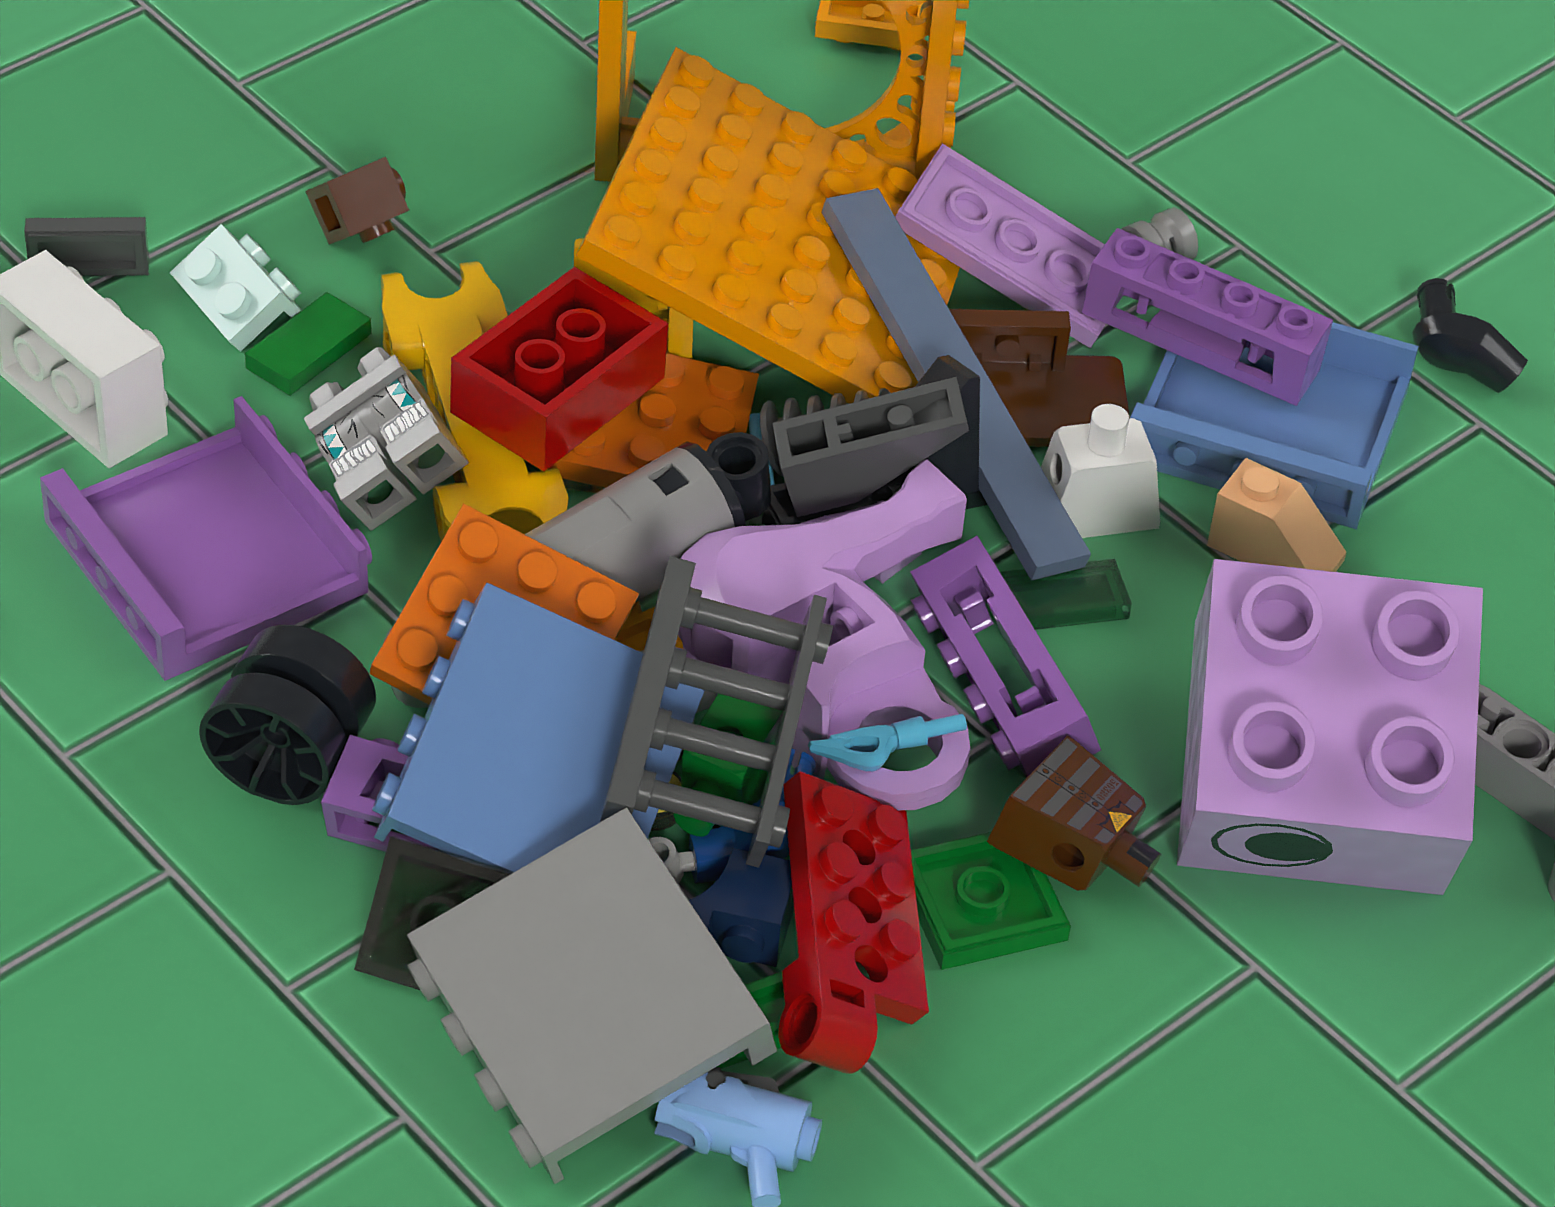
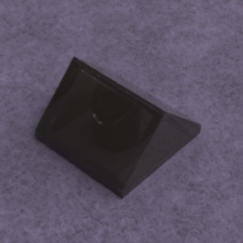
M390 836L354 970L420 990L407 967L408 964L418 959L407 934L514 872L404 838Z

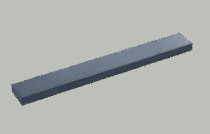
M879 188L826 198L821 213L917 381H920L938 357L950 355L980 376L979 490L1029 578L1035 580L1085 567L1091 555L1088 547Z

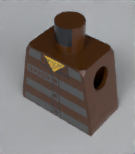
M1068 735L1009 796L987 840V843L1077 891L1087 890L1107 867L1137 887H1140L1148 878L1161 856V853L1132 834L1146 809L1144 798Z

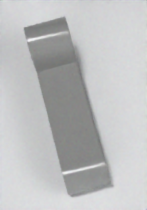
M1479 684L1475 785L1555 840V733L1491 689ZM1555 862L1548 881V891L1554 901Z

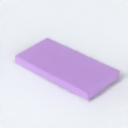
M942 143L895 216L904 233L1029 311H1069L1070 336L1091 348L1106 323L1083 314L1082 310L1091 264L1105 244Z

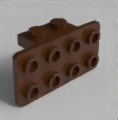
M949 309L1028 446L1049 447L1053 433L1062 426L1090 423L1093 410L1102 404L1118 405L1125 409L1129 415L1123 365L1118 358L1113 356L1067 355L1071 331L1069 311Z

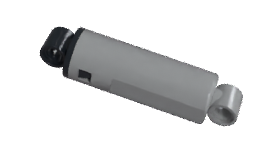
M743 432L728 433L718 437L709 445L707 451L695 443L686 441L525 535L638 592L639 596L636 601L638 602L660 589L670 556L681 558L685 551L707 533L746 526L745 521L758 517L767 510L771 502L768 449L762 440L754 435ZM393 626L388 630V632H387V634H386V636H385V638H384V642H385L387 636L389 635L391 629L393 628ZM391 686L396 698L405 705L415 708L430 706Z

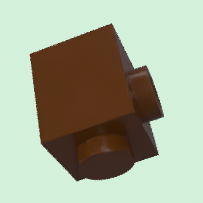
M386 156L305 191L329 245L357 233L362 243L370 241L394 230L391 218L409 211L405 201L406 189L399 173L390 167Z

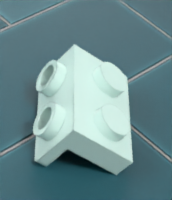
M222 224L170 272L224 337L240 352L283 311L291 318L302 311L294 302L301 294L300 290L279 268L276 267L271 273L265 269L264 266L271 258L247 233L238 240Z

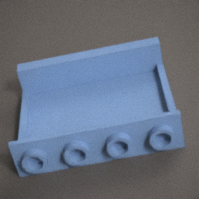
M1333 322L1320 371L1297 406L1167 350L1144 404L1137 402L1130 418L1141 421L1155 455L1158 472L1221 489L1244 459L1248 458L1300 482L1326 521L1357 529L1408 392L1419 346ZM1244 348L1239 360L1240 362L1273 375L1274 359L1264 354L1256 363L1250 362L1247 358L1250 348Z
M486 582L474 603L462 599L452 619L446 636L457 640L449 660L438 656L422 690L423 694L433 698L425 718L413 714L397 749L398 752L408 756L400 777L388 773L377 795L372 811L383 815L374 838L383 842L391 829H394L505 878L600 823L643 653ZM680 683L677 690L665 687L660 708L671 710V718L692 723L705 690ZM665 744L662 751L649 748L644 769L656 772V780L669 783L682 749ZM649 806L646 813L633 810L632 813L633 818L647 838L659 810Z

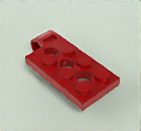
M799 771L783 784L785 807L790 808L787 831L799 958L782 970L785 1008L779 1023V1042L782 1050L790 1056L842 1073L852 1074L866 1064L875 1047L878 1033L876 1013L911 1025L929 1013L907 812L905 810L898 811L890 805L881 804L876 799ZM856 961L865 968L870 980L860 972Z

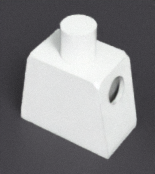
M1102 404L1093 410L1090 423L1062 426L1053 433L1041 468L1082 538L1159 529L1160 512L1157 463L1141 421L1129 418L1127 411L1118 405Z

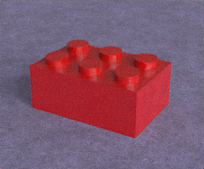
M573 267L451 357L450 413L545 472L665 378L669 323L578 268Z

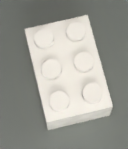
M47 250L0 274V375L109 469L168 435L166 416L168 396L164 389L162 368L165 355L161 343L151 331L147 329L142 330L122 313L119 306L112 299L103 298L85 283L76 269L71 266L66 267Z

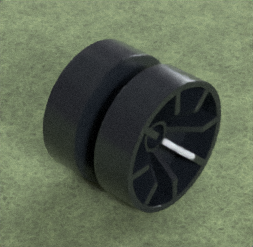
M276 625L265 628L253 638L235 666L231 679L223 685L203 716L199 727L202 747L213 765L227 779L246 792L285 805H300L318 799L328 787L349 736L358 737L376 704L375 686L368 671L358 658L343 645L327 635L296 625Z

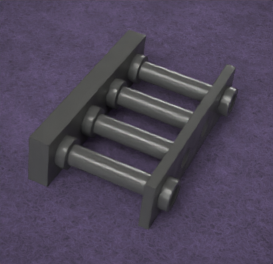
M670 556L658 593L600 822L626 807L632 815L633 810L646 813L649 806L751 833L753 835L746 864L759 868L768 846L780 848L786 831L790 808L779 805L811 665L812 662L824 663L832 635L833 625L822 622L827 598L818 595L813 596L803 624L701 597L702 590L690 587L696 563ZM694 623L796 650L789 683L778 682L686 657L687 650L675 647L680 626L692 629ZM680 683L781 710L782 713L774 745L671 718V710L660 708L664 688L669 687L677 690ZM665 744L766 771L767 776L759 807L656 780V772L644 769L649 748L662 751Z

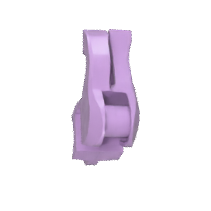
M928 459L921 461L907 475L901 489L887 501L882 500L872 505L823 516L795 525L739 526L707 533L685 551L680 558L696 563L690 587L702 590L701 597L803 624L813 596L818 595L827 598L822 622L833 625L832 635L824 663L812 662L792 746V749H796L792 766L794 769L798 767L802 751L806 752L816 761L815 771L812 776L824 780L825 771L828 768L839 786L876 799L881 804L890 805L898 811L917 810L938 803L960 786L969 763L970 741L968 727L964 731L928 738L927 746L931 748L937 758L929 765L913 771H893L883 767L874 772L863 771L810 753L808 743L814 740L829 739L831 735L876 725H891V723L917 716H922L925 722L959 714L955 707L940 699L933 683L923 668L925 649L909 626L883 598L864 583V581L874 577L883 584L919 557L922 551L962 539L967 498ZM694 623L692 629L680 626L678 636L682 640L683 648L687 650L686 657L778 682L789 683L796 650Z

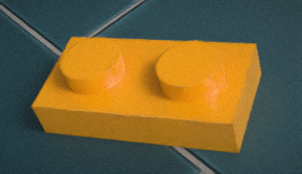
M820 0L816 17L815 37L832 39L841 43L854 42L901 50L896 24L882 0ZM922 4L908 7V14L912 17L920 18Z

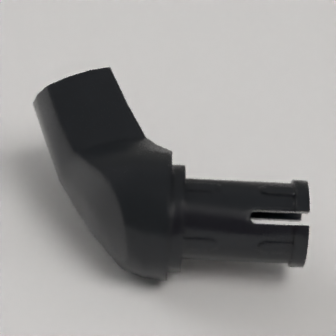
M1441 278L1429 279L1423 282L1417 290L1421 319L1412 332L1414 343L1419 346V353L1427 362L1438 368L1468 374L1497 393L1502 392L1520 375L1528 360L1489 322L1477 317L1456 313L1455 289L1452 283L1446 286L1447 280Z

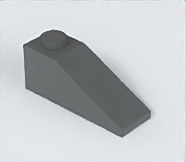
M957 377L772 423L781 471L797 517L857 503L969 431Z

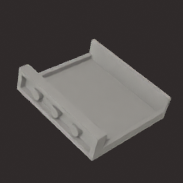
M627 807L407 934L418 958L407 965L416 984L428 1002L440 996L450 1012L449 1015L443 1017L440 1021L461 1056L472 1050L474 1051L484 1068L474 1074V1077L495 1112L505 1106L508 1107L518 1123L516 1127L508 1132L519 1153L529 1168L542 1162L554 1184L564 1179L557 1163L559 1160L743 1051L752 1066L777 1052L769 1021Z

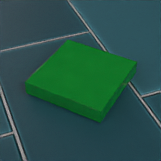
M991 832L911 850L918 918L941 970L1069 940L1071 925L1047 875L987 843Z

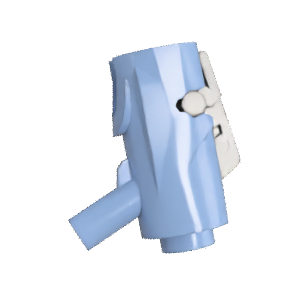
M715 1067L658 1102L655 1121L658 1124L654 1134L673 1139L702 1154L708 1155L709 1151L731 1156L735 1162L747 1167L752 1206L778 1207L781 1203L777 1168L793 1172L797 1167L799 1159L812 1161L821 1133L822 1120L811 1117L812 1102L780 1094L777 1084L772 1078L727 1072Z

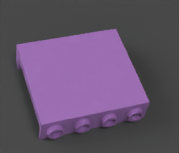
M242 396L233 399L234 428L107 480L79 490L63 468L40 477L46 524L164 681L249 645L253 638L265 628L276 625H295L368 593L367 565L372 562V553L365 536L359 529H350L341 518L331 494L326 490L319 491L309 479L306 467L298 454L287 452L278 441L270 420L265 415L258 416Z

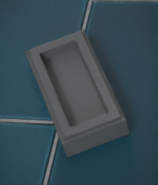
M146 217L25 219L24 233L27 259L47 250L66 267L71 266L76 269L81 276L149 275L150 261Z

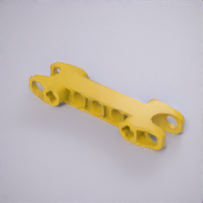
M477 261L460 263L462 279L460 289L452 295L442 298H427L417 295L408 288L402 273L382 274L383 349L390 356L395 354L409 371L421 370L430 400L469 461L466 466L453 474L454 484L434 486L433 488L434 514L441 542L463 503L524 535L568 510L569 497L558 468L547 469L545 472L542 470L528 472L523 458L450 413L451 357L508 316L500 289L489 278L482 264Z

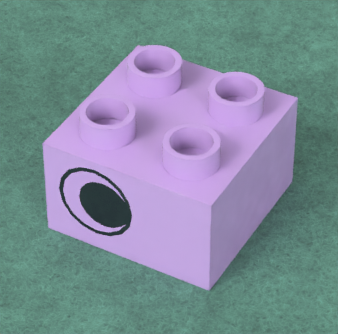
M1214 559L1194 628L1177 866L1443 895L1473 841L1483 588Z

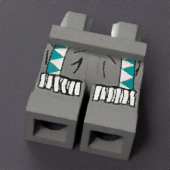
M376 347L360 359L357 368L362 377L346 389L338 382H327L312 392L309 399L313 412L304 417L309 430L315 435L316 443L336 479L333 485L340 500L371 531L417 500L405 476L424 495L433 489L434 486H437L469 463L430 400L424 386L395 354L390 356L380 347ZM436 444H439L445 451L442 459L430 468H419L418 461L420 455ZM387 480L394 487L390 496L378 504L368 503L369 491L383 481Z

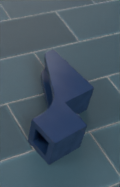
M732 848L728 863L717 881L702 894L689 899V902L725 956L739 962H755L777 967L794 910L790 860L764 855L758 868L746 864L748 851Z

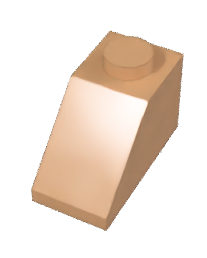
M1245 458L1217 493L1207 546L1241 562L1336 572L1345 561L1346 550L1300 482Z

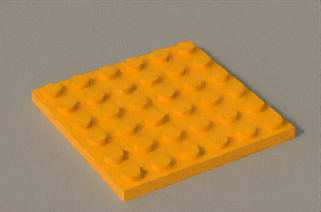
M675 47L586 232L576 257L832 395L834 393H842L848 404L854 403L855 394L860 390L866 391L869 398H873L879 395L881 388H886L890 393L913 388L918 383L821 213L826 198L879 188L894 216H896L918 182V179L906 169L894 167L868 153L855 141L843 139L817 125L806 114L792 111L768 98L755 86L741 83L717 70L704 58L690 55ZM905 233L945 304L948 305L960 267Z

